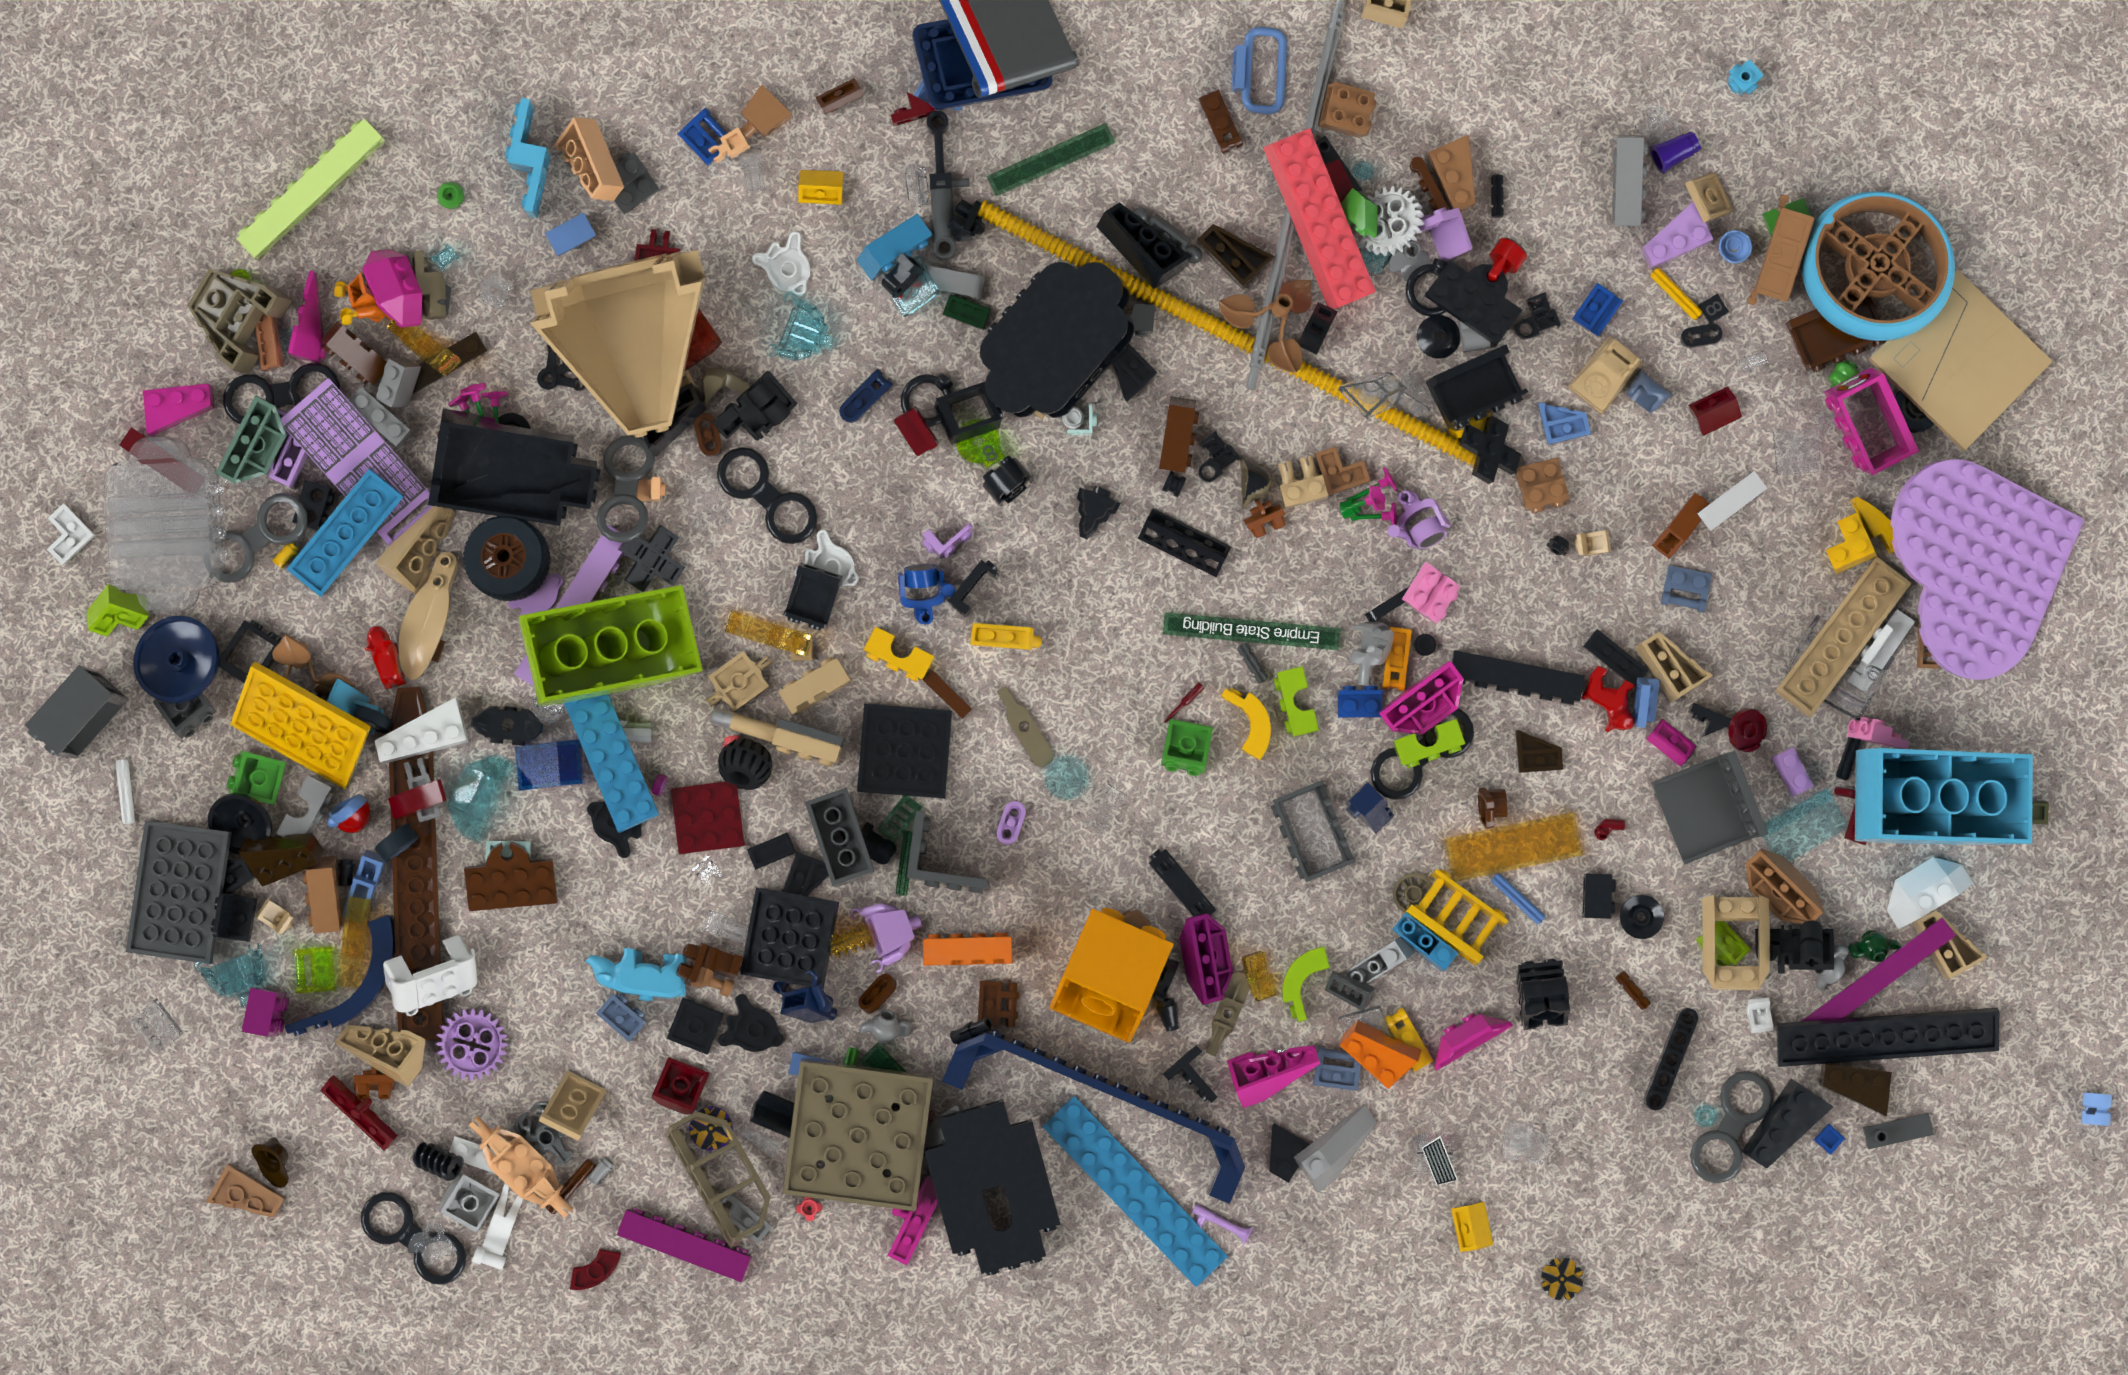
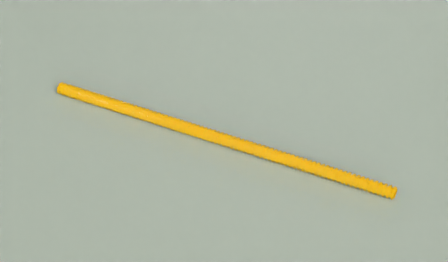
M987 200L982 202L977 216L982 217L983 221L988 220L989 224L994 223L995 227L998 228L1000 226L1001 230L1004 231L1006 229L1008 230L1007 233L1010 234L1012 232L1014 233L1013 236L1016 237L1018 235L1020 236L1019 239L1022 240L1024 238L1026 239L1025 242H1032L1033 246L1037 245L1039 249L1043 248L1044 252L1049 251L1050 255L1055 254L1056 258L1061 257L1064 262L1066 260L1069 261L1068 264L1070 265L1072 263L1075 264L1074 267L1076 268L1091 262L1104 264L1126 283L1130 295L1134 294L1136 298H1142L1143 302L1146 300L1149 305L1152 303L1155 305V308L1158 306L1161 311L1166 310L1167 314L1172 313L1173 317L1178 316L1179 320L1184 319L1185 323L1190 322L1191 326L1196 325L1197 329L1202 328L1203 332L1208 331L1209 335L1212 336L1214 334L1216 335L1215 338L1218 339L1220 337L1222 338L1221 341H1228L1227 344H1233L1234 348L1239 347L1240 351L1245 350L1246 354H1252L1256 336H1250L1251 333L1248 332L1246 334L1244 333L1245 330L1242 329L1240 331L1238 327L1234 328L1231 324H1226L1225 320L1222 322L1219 317L1214 318L1213 314L1208 315L1207 311L1202 312L1201 308L1196 309L1195 305L1190 306L1189 302L1184 303L1183 299H1177L1176 295L1174 297L1171 296L1170 292L1168 294L1165 293L1164 289L1159 290V287L1153 289L1146 283V280L1141 281L1140 277L1135 278L1134 274L1129 275L1128 271L1123 272L1122 268L1117 269L1116 265L1111 266L1110 262L1107 261L1105 263L1103 262L1104 259L1101 258L1099 260L1097 259L1098 256L1095 255L1093 257L1090 252L1087 254L1086 250H1080L1079 246L1074 247L1073 243L1068 244L1067 240L1062 241L1061 237L1056 238L1055 234L1050 235L1049 231L1046 230L1044 232L1042 231L1043 228L1040 227L1038 229L1036 228L1037 225L1034 224L1032 226L1030 225L1031 222L1028 221L1026 223L1023 218L1020 220L1017 215L1014 217L1011 212L1006 213L1005 209L1000 210L999 206L994 207L993 203L988 204ZM1268 342L1267 349H1266V354H1265V358H1264V363H1267V362L1271 363L1270 360H1269V358H1268V353H1267V352H1268V348H1269V346H1270V345H1269V342ZM1304 360L1297 372H1289L1288 375L1291 376L1293 374L1296 379L1299 377L1302 382L1305 380L1308 385L1313 384L1314 388L1319 387L1320 391L1324 390L1326 394H1332L1333 398L1336 396L1339 401L1342 399L1345 404L1348 402L1351 407L1354 405L1357 410L1360 408L1363 413L1368 412L1369 416L1374 415L1375 419L1380 418L1381 422L1386 421L1387 425L1392 424L1393 428L1398 427L1399 431L1404 430L1406 431L1405 434L1408 435L1410 433L1412 434L1411 437L1414 438L1416 436L1418 437L1417 440H1423L1425 444L1429 443L1430 447L1435 446L1436 450L1441 449L1442 453L1447 452L1448 456L1453 455L1455 456L1454 459L1459 458L1461 459L1460 462L1463 463L1465 461L1467 462L1466 465L1469 466L1471 464L1474 467L1477 455L1459 446V438L1454 439L1453 435L1448 436L1447 432L1442 433L1440 432L1441 429L1438 428L1436 430L1434 429L1435 426L1432 425L1430 427L1428 426L1429 423L1426 422L1424 424L1421 419L1418 421L1415 416L1412 418L1409 413L1406 415L1403 410L1398 411L1397 407L1392 408L1391 404L1386 405L1385 401L1380 402L1379 398H1373L1372 394L1369 396L1366 391L1363 393L1360 388L1357 390L1354 385L1349 386L1348 382L1343 383L1342 379L1337 380L1336 376L1331 377L1330 373L1325 374L1324 370L1319 371L1318 367L1313 368L1311 367L1312 364H1305L1306 361Z

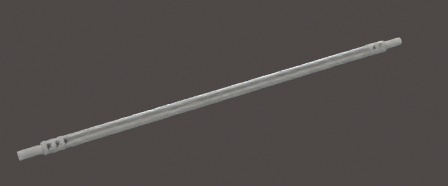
M1337 0L1335 10H1332L1305 124L1304 130L1310 128L1314 139H1316L1345 15L1343 9L1346 0ZM1287 206L1263 308L1268 306L1269 303H1274L1282 285L1295 229ZM1271 309L1261 314L1249 364L1251 369L1246 387L1249 390H1255L1259 370H1262L1274 319Z

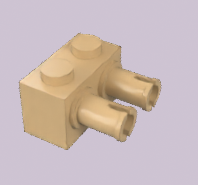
M1365 0L1361 18L1403 29L1409 15L1412 0Z
M1313 455L1307 456L1308 465L1305 457L1299 459L1304 474L1303 480L1300 481L1295 479L1292 461L1285 463L1287 471L1284 462L1278 464L1283 481L1279 491L1284 509L1328 497L1323 475H1319L1316 472Z

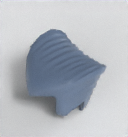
M1639 369L1627 393L1631 399L1650 413L1658 409L1665 400L1673 395L1648 376L1642 369Z

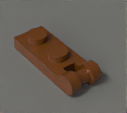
M1219 89L1200 97L1199 102L1222 154L1229 152V149L1235 146L1237 148L1243 146ZM1230 133L1232 139L1225 141L1223 136Z
M1414 157L1409 167L1412 172L1418 174L1420 178L1418 184L1422 192L1428 193L1430 197L1428 203L1432 211L1444 207L1448 211L1449 208L1424 160L1421 157Z

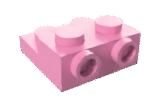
M1425 562L1402 600L1422 616L1437 624L1439 620L1445 618L1446 609L1449 604L1457 599L1460 586Z
M1860 717V721L1851 719L1848 724L1847 737L1900 749H1908L1910 742L1901 739V734L1892 733L1893 728L1885 726V721Z

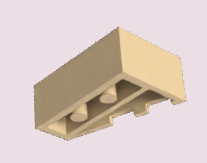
M829 657L820 663V668L816 670L812 668L802 674L801 679L796 682L794 680L783 686L784 689L778 691L792 715L800 714L852 681L838 658L833 659Z

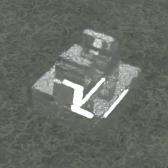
M709 855L692 869L699 880L709 886L713 885L710 877L714 874L719 878L722 877L720 868Z

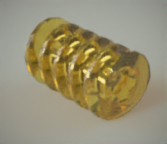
M859 922L858 930H856L853 925H850V932L848 933L842 928L841 936L834 931L830 952L831 959L833 954L837 959H840L841 952L846 957L849 956V949L856 954L858 946L864 951L866 950V943L873 948L874 944L868 926L864 927Z

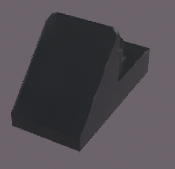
M1695 703L1691 704L1688 713L1693 714L1691 718L1704 723L1705 720H1708L1702 737L1729 726L1732 720Z

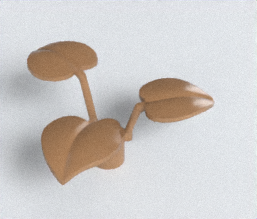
M1294 280L1282 284L1280 293L1274 303H1269L1268 306L1258 312H1254L1256 308L1255 303L1246 295L1235 294L1219 301V308L1223 317L1231 325L1238 328L1251 327L1254 323V317H1258L1269 309L1272 310L1274 316L1282 318L1278 337L1279 342H1273L1269 346L1268 358L1279 369L1291 373L1297 372L1300 369L1303 358L1301 347L1294 339L1283 341V333L1289 311L1301 314L1310 308L1312 303L1311 280Z
M287 634L284 635L281 642L272 652L275 661L288 665L284 676L286 679L289 677L292 666L300 669L308 664L313 681L317 683L314 691L316 693L320 691V695L323 697L326 693L330 695L336 679H340L355 688V684L351 683L348 678L337 673H327L318 679L311 663L312 659L310 658L308 645L304 642H298Z

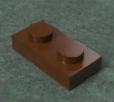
M853 78L817 96L816 99L826 115L849 102L856 101L864 94L856 79Z

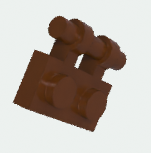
M980 981L978 1021L989 1017L993 1026H1000V1018H1007L1006 1027H1015V1019H1018V1012H1016V1002L1019 999V992H1017L1018 983H1009L1008 991H1002V982ZM1001 998H1008L1007 1011H1000Z

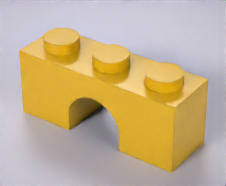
M875 626L863 649L867 653L866 657L875 662H878L879 659L886 662L885 667L895 672H898L899 669L906 672L905 677L914 682H917L918 679L923 681L935 656L914 647L908 657L898 658L892 653V644L896 637Z

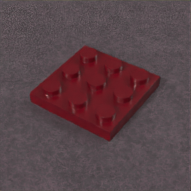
M718 782L671 789L679 855L745 846L738 788L736 785L728 782Z

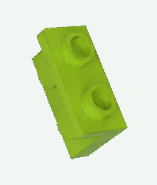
M1715 921V963L1717 966H1735L1751 949L1725 921ZM1702 934V935H1700V936L1696 939V941L1698 942V944L1700 945L1701 949L1703 950V934Z

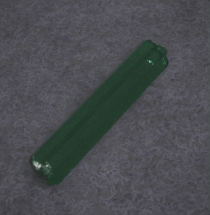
M907 830L903 832L895 892L896 895L900 896L907 895L909 886L907 871L913 831Z

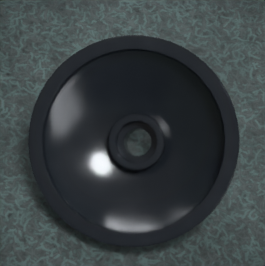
M241 793L226 794L218 798L209 810V829L232 832L229 851L239 854L247 838L261 840L265 839V837H270L272 834V822L267 810L260 802L248 795Z

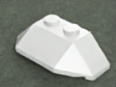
M1932 857L1895 880L1887 912L1896 927L1900 929L1958 896L1974 883L1963 865Z

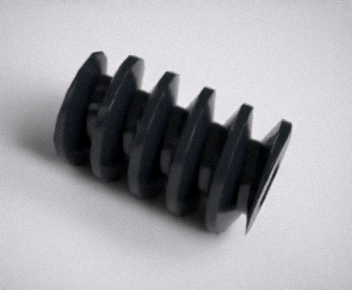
M426 1142L420 1143L413 1155L415 1167L447 1181L455 1179L460 1174L464 1164L462 1156H456L455 1153L442 1149L432 1143L428 1145Z

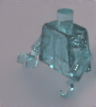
M793 292L785 293L783 297L784 302H786L787 296L792 295L791 302L794 303V307L790 313L779 345H768L775 347V353L773 355L766 354L769 357L779 355L780 358L797 361L809 358L812 353L818 354L821 347L831 350L835 343V338L826 334L828 325L824 323V316L817 306L800 297L796 299V295Z
M257 943L258 950L251 949L249 944L248 954L211 966V969L205 966L198 967V965L205 963L204 960H199L194 965L195 970L201 972L207 984L219 995L226 996L228 999L238 996L242 1008L247 1006L250 988H260L266 972V964L261 953L262 945L260 943Z

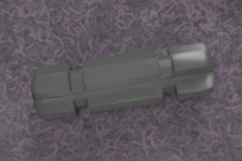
M1243 643L1237 648L1239 654L1243 655V660L1252 674H1255L1254 678L1259 684L1266 681L1268 675L1265 671H1262V666L1254 653H1251L1248 643Z

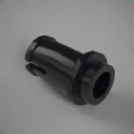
M340 859V863L337 865L340 866L339 886H351L353 882V866H355L353 859Z

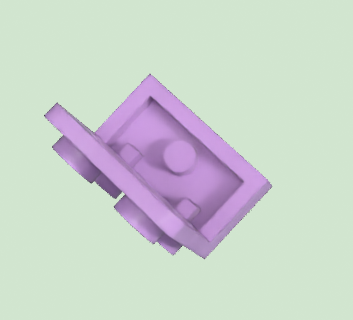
M1446 207L1433 211L1434 216L1428 214L1420 218L1424 225L1418 226V228L1422 232L1430 230L1441 260H1450L1472 249V244L1459 208L1447 211Z
M969 523L944 545L928 529L922 534V545L930 554L934 552L939 558L943 556L948 558L956 551L955 545L960 541L964 544L973 536V526Z

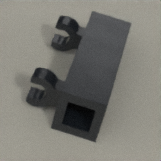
M1158 849L1149 856L1152 861L1148 864L1192 917L1204 913L1211 915L1216 911L1215 907L1166 849L1163 851Z

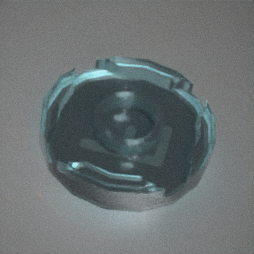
M1061 756L1054 759L1048 765L1045 772V784L1048 791L1060 799L1078 797L1085 790L1088 783V772L1085 765L1079 759L1072 756Z

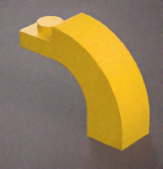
M1230 688V690L1225 689L1221 698L1240 708L1247 715L1250 722V733L1241 750L1260 761L1268 747L1271 736V724L1268 713L1259 699L1250 692L1243 699L1241 698L1242 693L1233 688Z

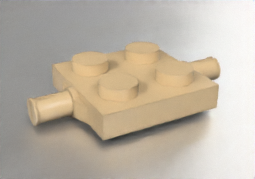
M742 651L708 676L714 684L716 693L706 699L707 703L712 707L722 699L733 712H736L770 687L763 678L762 670L772 664L766 656L758 663H755Z

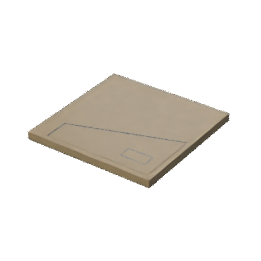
M1959 270L1955 272L1953 287L1945 306L1929 324L1906 337L1887 340L1869 358V361L1880 372L1884 373L1963 452L2053 362Z

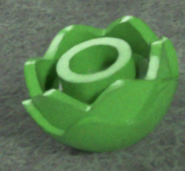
M455 182L442 184L437 191L439 204L448 209H456L464 201L463 188Z

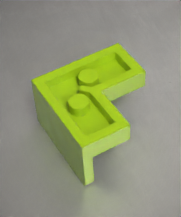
M107 584L86 612L87 630L108 637L117 624L138 630L149 617L147 597Z

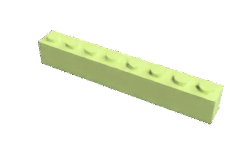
M365 119L356 121L346 136H340L330 151L326 150L318 158L319 161L314 166L310 165L302 173L303 176L298 181L294 180L287 186V192L282 196L278 195L271 201L270 208L259 212L254 218V223L243 227L239 231L237 240L257 261L385 141Z

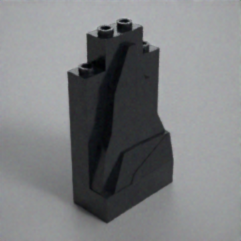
M443 408L428 505L500 517L521 518V520L560 526L561 519H566L567 506L590 509L591 502L595 503L597 490L593 489L594 482H599L601 469L597 468V461L575 458L578 444L574 443V436L498 424L495 418Z

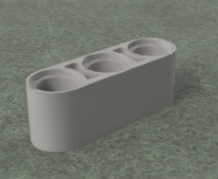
M923 265L924 271L920 279L922 283H920L919 288L926 289V287L929 288L930 286L932 291L945 294L951 292L955 296L965 298L971 296L975 297V300H981L985 277Z

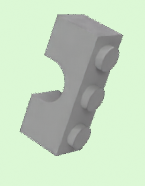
M362 387L349 399L366 421L398 449L413 434L407 426Z
M308 775L298 792V795L305 798L309 804L307 814L302 818H295L290 814H286L276 834L285 838V835L313 833L311 830L314 824L318 825L324 816L322 810L325 804L329 805L335 796L332 793L334 788Z

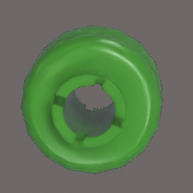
M1846 360V363L1838 362L1828 378L1832 384L1830 387L1832 388L1859 374L1860 372L1857 370L1859 367Z

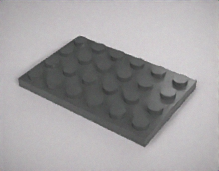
M145 821L126 952L212 964L216 937H213V932H211L210 928L211 922L215 919L216 910L214 909L215 899L219 897L220 893H223L232 832Z

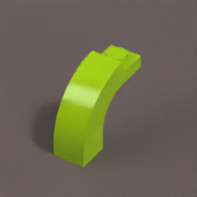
M1324 947L1312 949L1300 955L1290 965L1284 976L1282 1000L1283 1003L1292 1001L1293 1005L1289 1006L1292 1019L1296 1018L1297 1022L1307 1020L1301 999V986L1304 980L1316 971L1330 968Z

